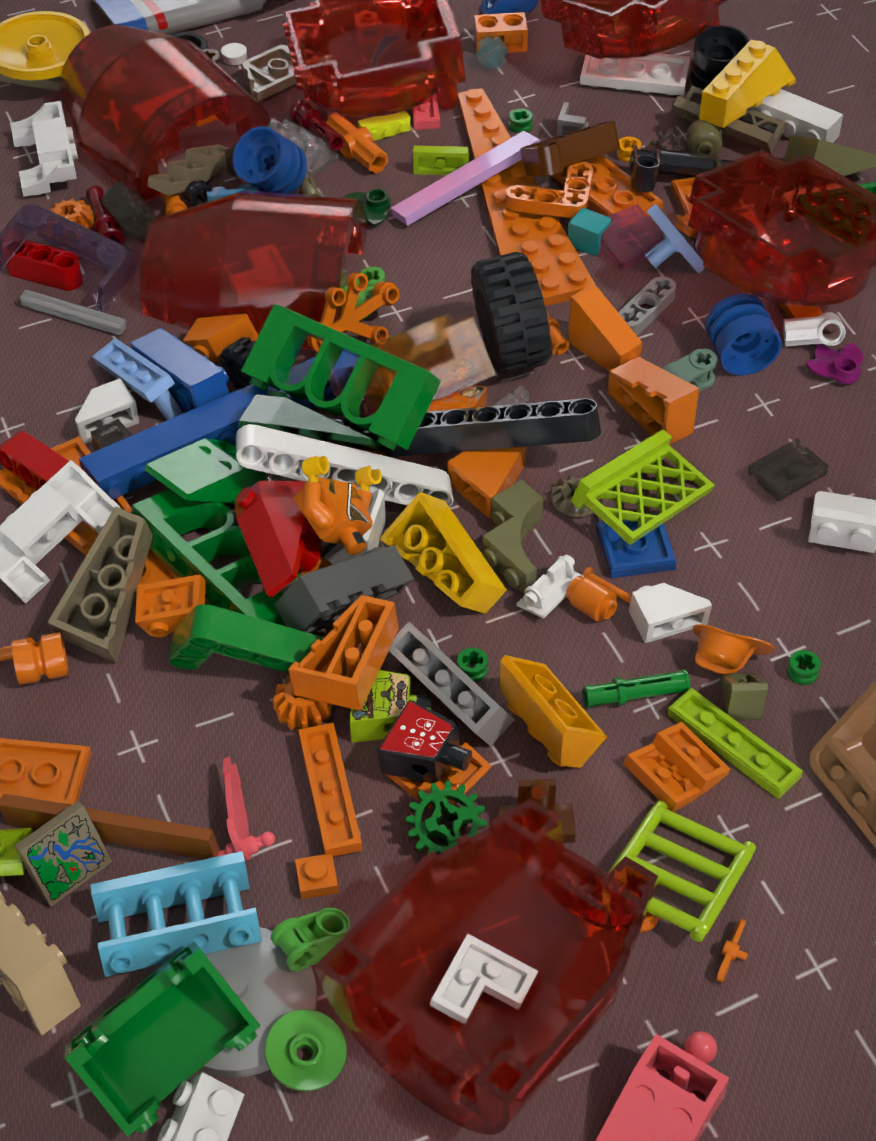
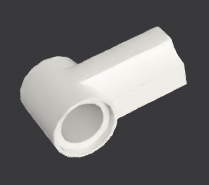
M826 312L814 317L783 319L785 347L822 343L827 346H834L842 342L845 337L846 331L841 319L832 312ZM833 323L837 325L834 333L829 335L822 333L827 324Z

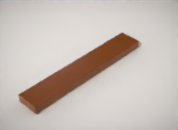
M3 794L0 799V810L8 826L34 828V830L39 829L71 806L69 804ZM85 807L102 842L202 860L217 857L220 850L212 829Z

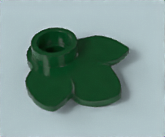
M380 188L371 189L367 193L354 192L339 198V202L349 208L344 217V223L353 226L362 225L366 222L373 226L385 221L387 210L391 207V198L385 190Z

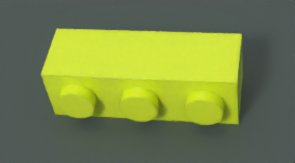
M397 109L359 120L358 128L366 127L371 133L373 141L410 131V116L405 110Z

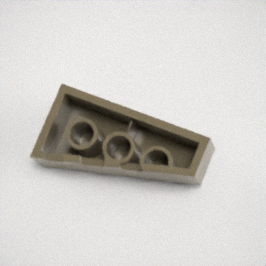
M118 507L113 509L47 622L54 633H62L63 640L116 664L137 594V585L140 583L153 537L145 519Z

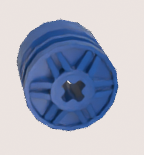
M259 126L250 129L241 136L235 146L233 166L239 178L257 187L262 192L272 193L281 198L292 194L299 188L305 179L307 159L302 148L270 127Z
M742 293L729 296L717 303L706 317L705 329L724 370L730 374L739 376L755 374L773 363L781 352L782 340L763 301L755 295Z

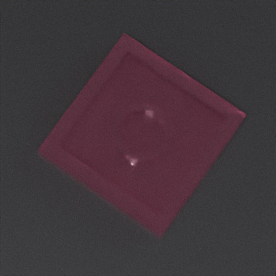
M636 204L607 216L611 218V225L601 235L600 245L617 267L622 270L647 259L644 254L660 243L664 237L641 207Z

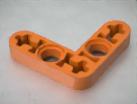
M583 161L569 165L564 191L524 185L510 186L506 190L505 205L513 211L573 218L581 208L587 209L593 178V166Z

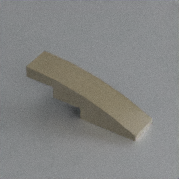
M219 144L186 149L184 160L168 162L166 173L150 175L147 187L168 196L185 192L186 187L192 181L200 179L206 182L232 164L234 150Z

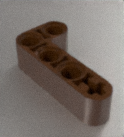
M606 121L524 146L520 150L526 176L543 177L564 171L565 166L620 149L615 121Z

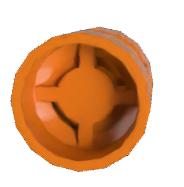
M61 632L41 635L40 640L37 642L31 637L11 641L13 662L19 685L39 682L42 675H45L49 680L69 676L67 655Z

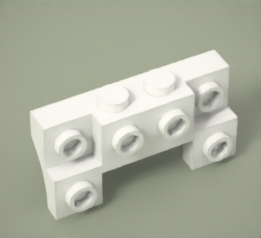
M61 101L44 103L32 116L10 123L14 146H31L36 144L40 165L34 168L19 171L23 197L51 192L49 183L77 179L73 160L78 159L72 127H66Z
M70 460L0 525V579L26 604L50 581L36 564L81 521L86 522L99 534L115 507L120 508V506L78 465Z

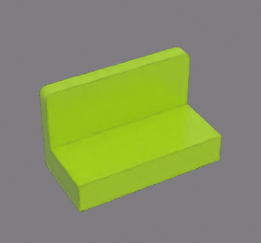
M414 145L413 147L414 174L448 175L469 163L468 147Z

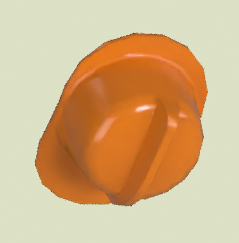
M704 624L693 626V632L699 637L695 663L717 674H734L743 669L751 655H767L775 652L773 645L760 639L729 633Z

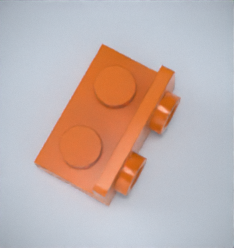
M199 574L137 585L135 623L153 637H165L169 633L174 632L175 627L195 606L205 605L206 580Z

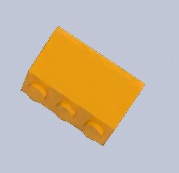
M507 655L503 656L500 660V692L507 699L508 708L525 721L528 725L527 731L529 734L543 743L548 749V757L560 767L581 768L607 736L546 664Z

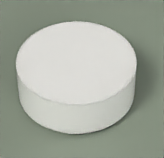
M240 43L225 45L221 49L222 61L231 66L241 65L243 61L247 60L246 47Z

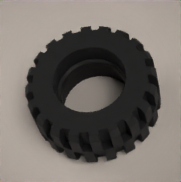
M512 252L477 261L471 269L472 293L479 326L493 367H495L498 373L509 375L545 365L551 359L550 355L552 354L550 326L538 279L528 257L520 252Z

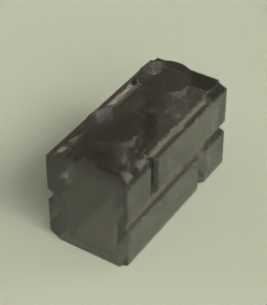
M120 181L115 182L102 198L101 203L123 231L143 244L149 243L162 228V221L141 195Z

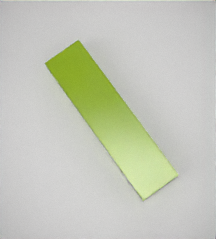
M690 688L668 707L667 715L677 723L683 722L703 743L777 799L782 797L801 779L803 770L693 688Z

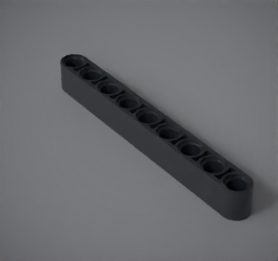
M589 398L427 411L408 450L396 446L394 451L384 446L381 447V450H366L386 452L387 457L587 442L600 436L601 427L597 403ZM347 418L332 419L375 441L378 439L377 435L364 431Z

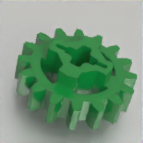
M446 781L443 790H439L438 786L432 783L430 786L431 794L427 795L424 791L420 790L417 797L421 803L410 802L409 810L415 815L406 817L405 824L414 826V829L408 832L407 837L408 840H419L415 846L417 853L423 849L428 850V861H431L435 855H440L442 865H446L449 856H454L457 863H460L463 859L462 852L464 850L470 855L475 853L476 849L472 842H483L484 836L477 830L486 829L487 821L478 818L484 814L485 807L474 806L478 795L473 793L468 797L465 796V785L463 784L455 791L452 790L450 781ZM447 800L455 801L463 807L458 808L448 803ZM431 804L432 817L425 819L421 823L423 812ZM441 811L448 821L454 820L451 833L445 825L438 826L441 819ZM471 823L469 835L461 842L460 829ZM436 838L443 841L445 846L437 845L429 839Z

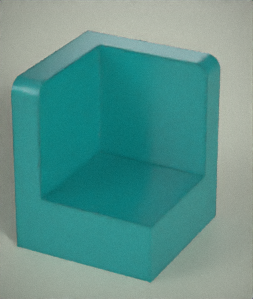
M581 208L568 223V238L574 248L597 256L600 252L601 235L611 225V218Z

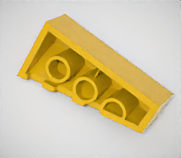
M751 39L702 91L699 119L724 128L745 115L749 107H758L763 104V99L771 95L774 97L779 94L783 86L790 87L795 84L796 78L775 47L766 45L762 41Z
M419 492L379 538L386 545H395L403 559L412 563L417 571L430 578L435 586L461 607L486 614L507 591L444 500Z

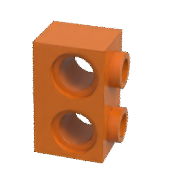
M525 12L474 15V41L477 55L527 52L528 27Z

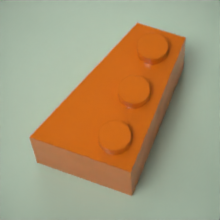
M637 357L609 371L607 393L651 436L664 429L672 436L670 445L694 432L699 395L698 387L641 357Z

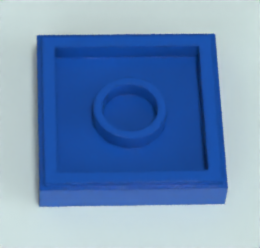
M622 519L623 524L632 532L638 529V522ZM604 521L597 522L596 531L610 578L676 570L677 562L664 523L629 545Z

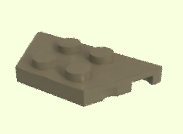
M280 44L243 61L242 73L255 101L258 102L317 74L318 67L323 63L324 70L332 67L333 57L325 55L322 59L311 57V51L294 49L293 47Z

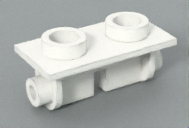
M569 555L559 556L548 569L546 575L543 574L532 586H528L525 589V595L517 603V606L544 619L566 597V590L571 581L577 576L584 577L574 571V559Z

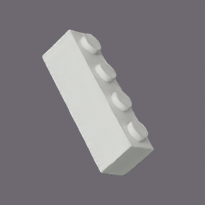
M782 89L774 97L769 95L764 98L763 104L758 107H749L786 122L787 126L782 135L787 138L795 136L833 143L840 135L843 114ZM747 115L740 117L753 123L752 117ZM770 124L764 126V128L771 130L773 132H775L777 128Z

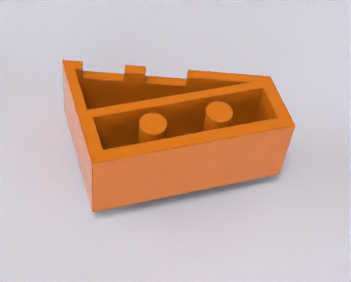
M361 595L333 623V629L322 641L317 639L311 645L312 651L300 663L295 661L288 669L294 695L361 711L399 630L395 602Z

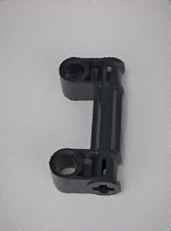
M635 145L632 146L629 164L631 187L640 192H651L655 189L658 173L691 178L698 177L699 179L712 180L713 196L715 199L731 203L737 200L743 176V159L738 158L736 161L720 159L719 156L659 148L652 151L638 149Z

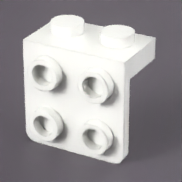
M824 491L817 492L814 499L808 542L875 553L876 500Z

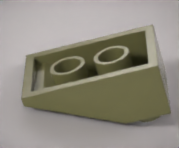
M790 136L782 169L792 171L791 177L822 182V178L836 179L876 167V154L819 139Z

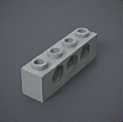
M408 622L395 636L389 651L487 744L492 746L515 721L511 715L412 623Z

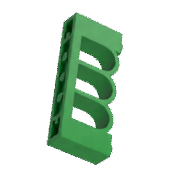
M274 304L241 370L251 377L250 384L264 391L269 386L278 391L282 390L296 399H309L310 402L330 415H344L349 421L364 431L377 435L378 439L376 442L393 451L396 446L408 450L441 383V380L430 371L278 304ZM307 335L322 341L323 343L307 375L299 383L290 385L289 373ZM342 351L358 357L359 359L341 394L334 400L325 401L324 389ZM378 367L396 374L376 413L370 417L361 418L359 407Z
M171 489L132 505V514L145 519L153 535L150 549L179 578L200 574L206 580L205 603L207 605L217 606L286 626L274 606L283 595L282 590L272 598L264 590L247 599L237 591V589L248 584L262 581L240 526H233V513L227 506L221 502L184 500ZM197 528L215 530L190 542H186L180 536ZM224 555L243 557L218 570H215L208 563ZM298 574L297 578L294 579L292 582L296 581V580L298 579V577L301 576V575Z

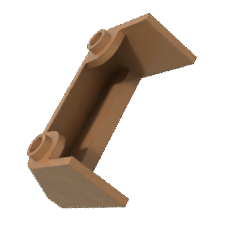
M874 681L813 747L810 753V765L815 774L876 848V682Z

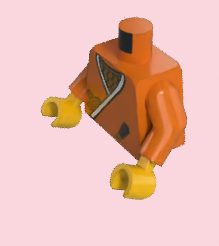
M314 456L305 459L302 463V470L308 477V481H305L304 487L293 497V500L321 540L329 543L343 544L349 555L361 553L367 546L362 536L373 525L368 512L372 493L369 490L371 485L381 482V470H371V466L358 469L355 473L356 482L360 486L358 490L357 486L352 483L318 477V475L326 474L329 471V461L326 456Z

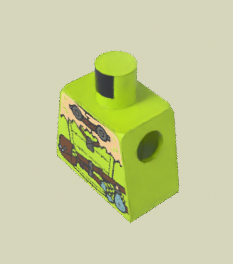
M380 670L362 710L351 709V742L384 739L409 700L415 701L431 710V695H411L410 676Z

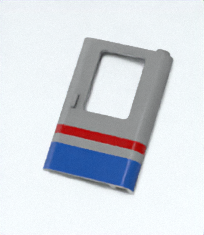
M90 0L91 4L96 3L112 24L113 34L119 48L261 11L263 4H265V0Z

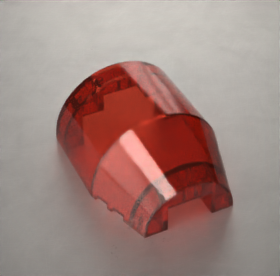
M108 25L93 31L83 38L71 51L62 69L60 92L67 112L70 114L79 145L138 205L161 195V192L147 187L148 178L150 175L159 174L158 160L180 150L179 131L211 115H215L226 126L236 122L237 134L240 137L250 129L259 126L273 129L271 118L264 107L198 46L182 38L128 25Z
M243 190L156 218L148 230L142 255L140 276L142 315L172 325L178 321L189 325L191 329L197 318L247 314L259 335L274 304H278L320 323L326 304L325 294L327 290L331 287L344 289L347 277L346 254H363L367 229L362 201L350 198ZM336 292L335 295H334V300H335V301L337 300V296H338V295H337V292ZM343 305L337 306L333 323L340 318ZM306 337L301 348L312 349Z
M532 799L489 821L490 827L469 838L467 834L457 839L458 845L438 856L435 852H432L423 857L315 965L319 982L335 1012L364 1050L386 1073L416 1099L445 1119L467 1130L486 1135L498 1134L506 1129L610 1010L616 1000L658 883V875L626 856L610 873H607L564 846L561 817ZM467 933L538 971L519 1010L484 991L466 1024L430 1006L434 993Z

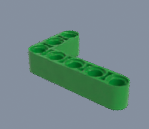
M202 604L195 606L175 627L168 662L175 667L192 670L199 668L213 653L289 673L288 669L294 662L300 663L312 651L311 645L317 639L322 641L325 637L217 606Z

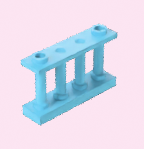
M243 851L90 884L98 923L109 921L111 940L97 943L105 977L164 964L192 942H196L205 954L262 942L256 908L243 910L239 893L240 891L250 889ZM224 895L228 914L205 919L201 900ZM186 903L189 923L166 927L163 908ZM147 912L150 931L127 936L124 917Z

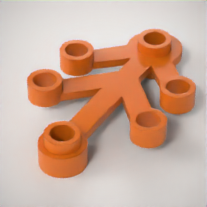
M352 273L349 275L347 293L344 289L331 287L327 290L321 324L341 333L346 330L369 338V341L374 344L382 345L386 343L389 334L385 327H372L359 321L379 307L392 306L398 301L400 292L394 283L378 282L373 288L372 297L356 307L359 292L364 291L368 286V278L365 274ZM357 278H359L358 286L356 285ZM337 292V295H338V296H337V300L335 301V300H334V295H335V293ZM343 305L340 318L333 323L337 306ZM307 335L309 346L318 353L323 342Z

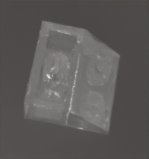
M271 119L268 127L302 148L307 159L306 176L312 177L338 159L339 154L332 151L324 140L314 136L307 129L297 126L286 119L282 123Z

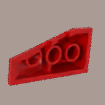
M258 481L251 488L243 489L235 500L236 519L266 594L271 598L298 576L304 549L299 544L301 534L308 531L309 524L304 520L305 516L293 500V497L304 487L305 481Z

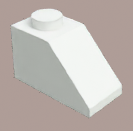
M121 378L93 388L75 418L78 435L87 444L139 423L136 401Z
M661 583L654 586H643L637 591L632 592L629 613L643 641L648 643L691 630L696 624L707 625L712 604L708 599L666 583Z

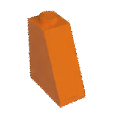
M592 283L571 296L568 342L607 371L637 357H641L642 341L596 285Z
M526 446L464 451L448 461V475L451 487L486 517L491 519L492 497L514 485L526 465Z

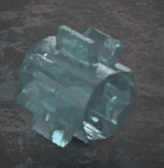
M486 36L478 43L481 49L476 52V55L484 67L489 68L492 66L493 69L495 67L498 69L507 62L504 56L508 53V49L499 37L493 39L491 36Z

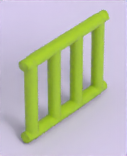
M659 800L649 810L604 878L598 892L605 898L614 895L690 932V937L694 941L702 942L751 861L756 846L750 841H746L744 844L674 813L668 810L665 802ZM661 822L734 856V859L727 868L653 832ZM646 846L720 882L712 893L637 856L643 847ZM628 870L705 906L699 918H696L621 881Z

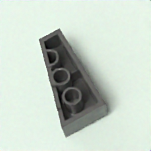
M395 545L383 549L378 546L362 556L352 557L343 562L299 576L296 581L282 589L283 595L274 606L287 627L312 633L334 623L361 595L386 600L401 593L414 580V577Z

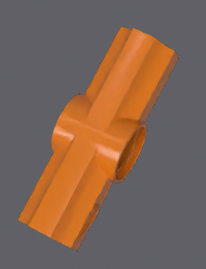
M337 112L329 115L326 123L345 139L344 146L340 149L342 155L346 159L355 158L366 169L375 174L382 172L385 165L389 163L388 154L373 142L369 130L366 127H355L343 115L340 116Z

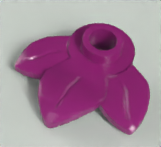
M854 343L847 344L840 352L818 344L815 351V359L806 362L809 370L816 375L832 377V379L841 384H851L860 378L861 369L859 366L863 363L864 356L859 347Z

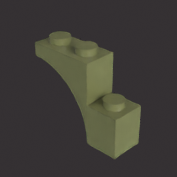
M520 480L492 497L491 519L496 528L483 535L482 555L491 568H495L505 578L509 586L517 588L525 595V589L536 582L537 568L527 558L522 543L527 533L542 520L543 497L526 482Z

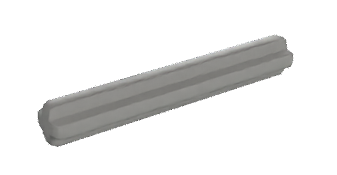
M28 289L24 290L23 294L20 295L21 305L116 335H122L127 328L126 320L118 316Z

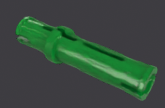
M686 669L623 680L622 677L613 678L612 682L589 686L584 685L582 696L586 708L612 703L621 706L630 700L687 692L690 689V678Z

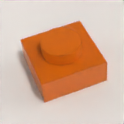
M332 853L295 859L301 900L339 893Z

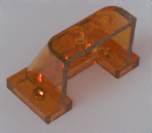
M448 312L371 345L430 371L438 377L441 383L432 402L496 375L472 315L456 321ZM378 367L366 391L375 413L381 406L396 375Z

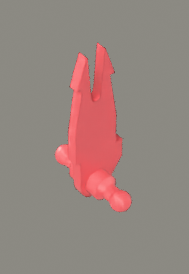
M229 756L223 759V774L228 814L226 821L232 843L227 844L224 850L219 851L218 856L243 851L244 859L247 861L251 859V855L258 853L259 848L273 845L275 836L269 831L264 832L258 837L249 836L247 813L241 789L242 784L236 763L231 764Z

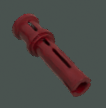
M298 101L292 106L290 118L294 123L300 125L305 132L314 133L333 151H338L344 146V137L323 121L322 114L318 110L312 109L308 102Z
M91 186L86 191V197L95 218L93 226L95 233L99 236V245L105 251H117L123 246L125 241L122 232L119 230V222L116 217L111 215L103 189L99 186Z

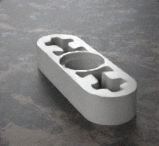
M656 277L618 312L636 335H639L674 301L676 283L668 277ZM648 304L652 305L653 308L644 309L641 308L639 305Z

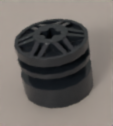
M714 25L702 29L696 35L690 73L692 85L704 90L749 42L748 37L741 30L732 26Z

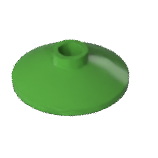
M302 1009L285 1014L272 1026L265 1043V1059L269 1070L280 1083L297 1091H315L329 1085L340 1074L346 1060L347 1047L341 1029L330 1017L315 1010ZM299 1049H307L311 1053V1058L306 1061L301 1060L297 1056V1051Z

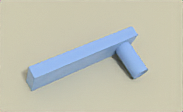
M114 338L92 356L98 366L115 378H121L126 386L150 403L154 401L166 421L182 414L181 408L168 390L175 384L170 375L118 339Z

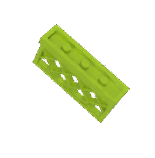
M662 429L582 478L578 483L571 503L579 510L585 506L590 508L631 545L712 492L715 485L669 445L672 436ZM669 459L676 466V469L663 467L661 460ZM641 473L655 474L656 482L641 479ZM663 476L677 478L678 485L663 483ZM684 480L694 481L700 488L685 487ZM620 486L635 487L636 495L620 492ZM642 489L657 491L658 499L643 496ZM664 493L679 495V502L665 500ZM598 500H613L615 508L605 507ZM621 502L636 504L637 512L622 510ZM643 506L658 508L659 515L645 514ZM622 519L638 522V529L632 532L623 524Z

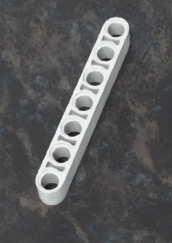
M244 425L236 433L237 461L241 466L249 469L308 481V477L302 470L303 461L309 457L326 456L329 461V471L326 474L318 475V477L352 483L359 490L360 486L356 482L355 473L362 467L371 466V470H381L382 480L378 484L371 485L369 492L374 493L380 489L385 493L386 501L409 505L416 495L422 492L444 500L449 507L453 504L454 499L450 477L447 472L441 469L258 425Z

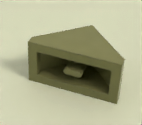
M755 673L720 674L725 713L736 721L762 720L768 683Z

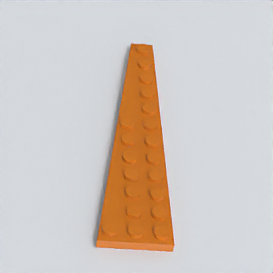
M483 88L470 89L458 93V105L463 124L465 125L466 136L470 142V151L474 159L511 138ZM523 159L479 184L489 223L492 227L493 238L497 244L498 256L520 252L528 257L537 276L545 306L570 301L571 296L592 283L596 285L556 216L513 211L506 207L505 198L508 187L513 185L539 187L533 176H526Z

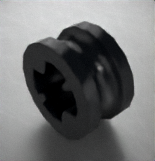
M197 179L186 187L185 196L194 207L203 208L208 205L207 192H211L212 189L204 180Z

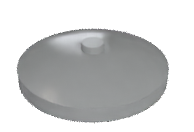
M259 927L262 942L205 954L261 1026L255 1030L257 1037L247 1047L240 1051L235 1047L230 1050L224 1048L198 1071L218 1077L240 1078L269 1070L265 1059V1043L268 1033L275 1022L292 1011L302 1009L317 1011V988L311 966L302 971H291L286 964L287 957L281 947L275 946L270 939L271 930Z

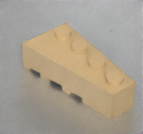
M0 892V985L3 984L12 997L13 1003L22 1013L26 1010L28 1011L33 1021V1026L43 1036L81 1007V1004L63 968V965L67 963L63 953L55 944H51L48 947L38 927L33 923L27 926L20 910L13 903L7 906L5 904L6 900Z

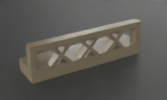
M691 86L685 98L677 97L673 106L678 117L691 122L699 120L700 104L693 102L695 96L702 98V89ZM748 108L745 115L752 117L754 124L751 125L737 119L724 128L721 127L723 135L772 154L787 124L784 121ZM769 124L777 127L774 134L761 128Z

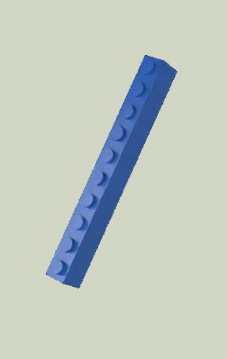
M342 351L324 389L325 401L334 400L341 394L359 359L358 357ZM315 357L291 367L289 373L290 385L297 384L304 379ZM251 384L79 458L80 468L113 500L157 480L144 470L146 464L204 438L227 440L231 444L236 445V433L239 430L238 422L254 396H267L268 391L278 390L268 386L267 390L264 391ZM287 394L286 398L311 410L319 408L310 402L309 399H296Z

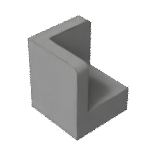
M569 102L563 103L559 114L557 136L589 126V123L586 122V117L569 115Z

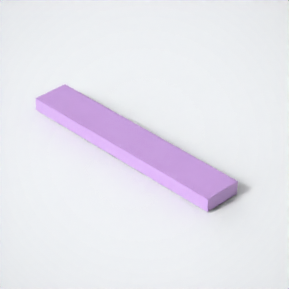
M522 131L391 207L393 217L409 226L522 160L520 148L540 142V140Z

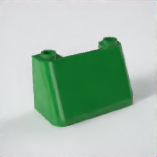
M192 942L71 1039L64 1048L65 1059L128 1137L135 1130L141 1134L150 1128L159 1118L155 1112L159 1109L160 1102L224 1048L230 1050L235 1047L240 1051L247 1047L257 1037L255 1030L261 1025L197 943Z

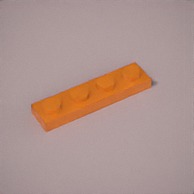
M334 723L298 729L324 853H332L334 857L363 851Z

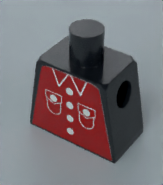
M412 700L407 702L377 750L381 773L429 783L439 782L448 766L466 771L471 762L472 751L459 747L458 726L455 722Z

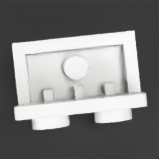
M203 1072L189 1081H183L173 1099V1104L177 1106L172 1119L169 1118L163 1125L158 1141H227L245 1094Z

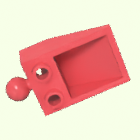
M697 1031L687 1037L684 1050L655 1034L631 1073L596 1141H698L725 1097L729 1077L707 1065L714 1060L717 1054L715 1039L707 1032Z

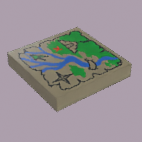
M78 801L14 846L41 897L50 907L112 863L84 805Z

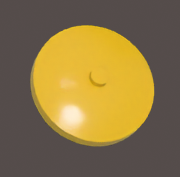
M54 11L28 12L11 17L0 23V74L13 79L44 80L61 76L80 66L87 59L91 51L90 34L86 25L79 19L65 13Z

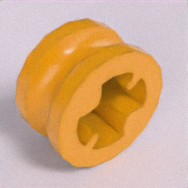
M630 136L619 139L620 149L617 150V158L623 162H630L632 146L635 145L638 149H641V141Z

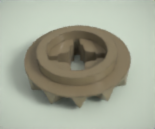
M570 474L567 480L558 479L557 485L552 487V503L561 513L572 517H584L594 513L587 506L579 510L571 503L572 491L575 493L579 481L584 478V474L580 478H574Z

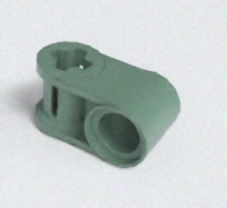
M697 349L691 354L669 363L663 369L699 388V392L704 389L710 388L715 382L713 369L717 364V356L709 349Z

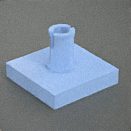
M656 204L653 205L647 212L665 235H663L664 239L644 255L657 269L674 252H680L699 274L707 265Z

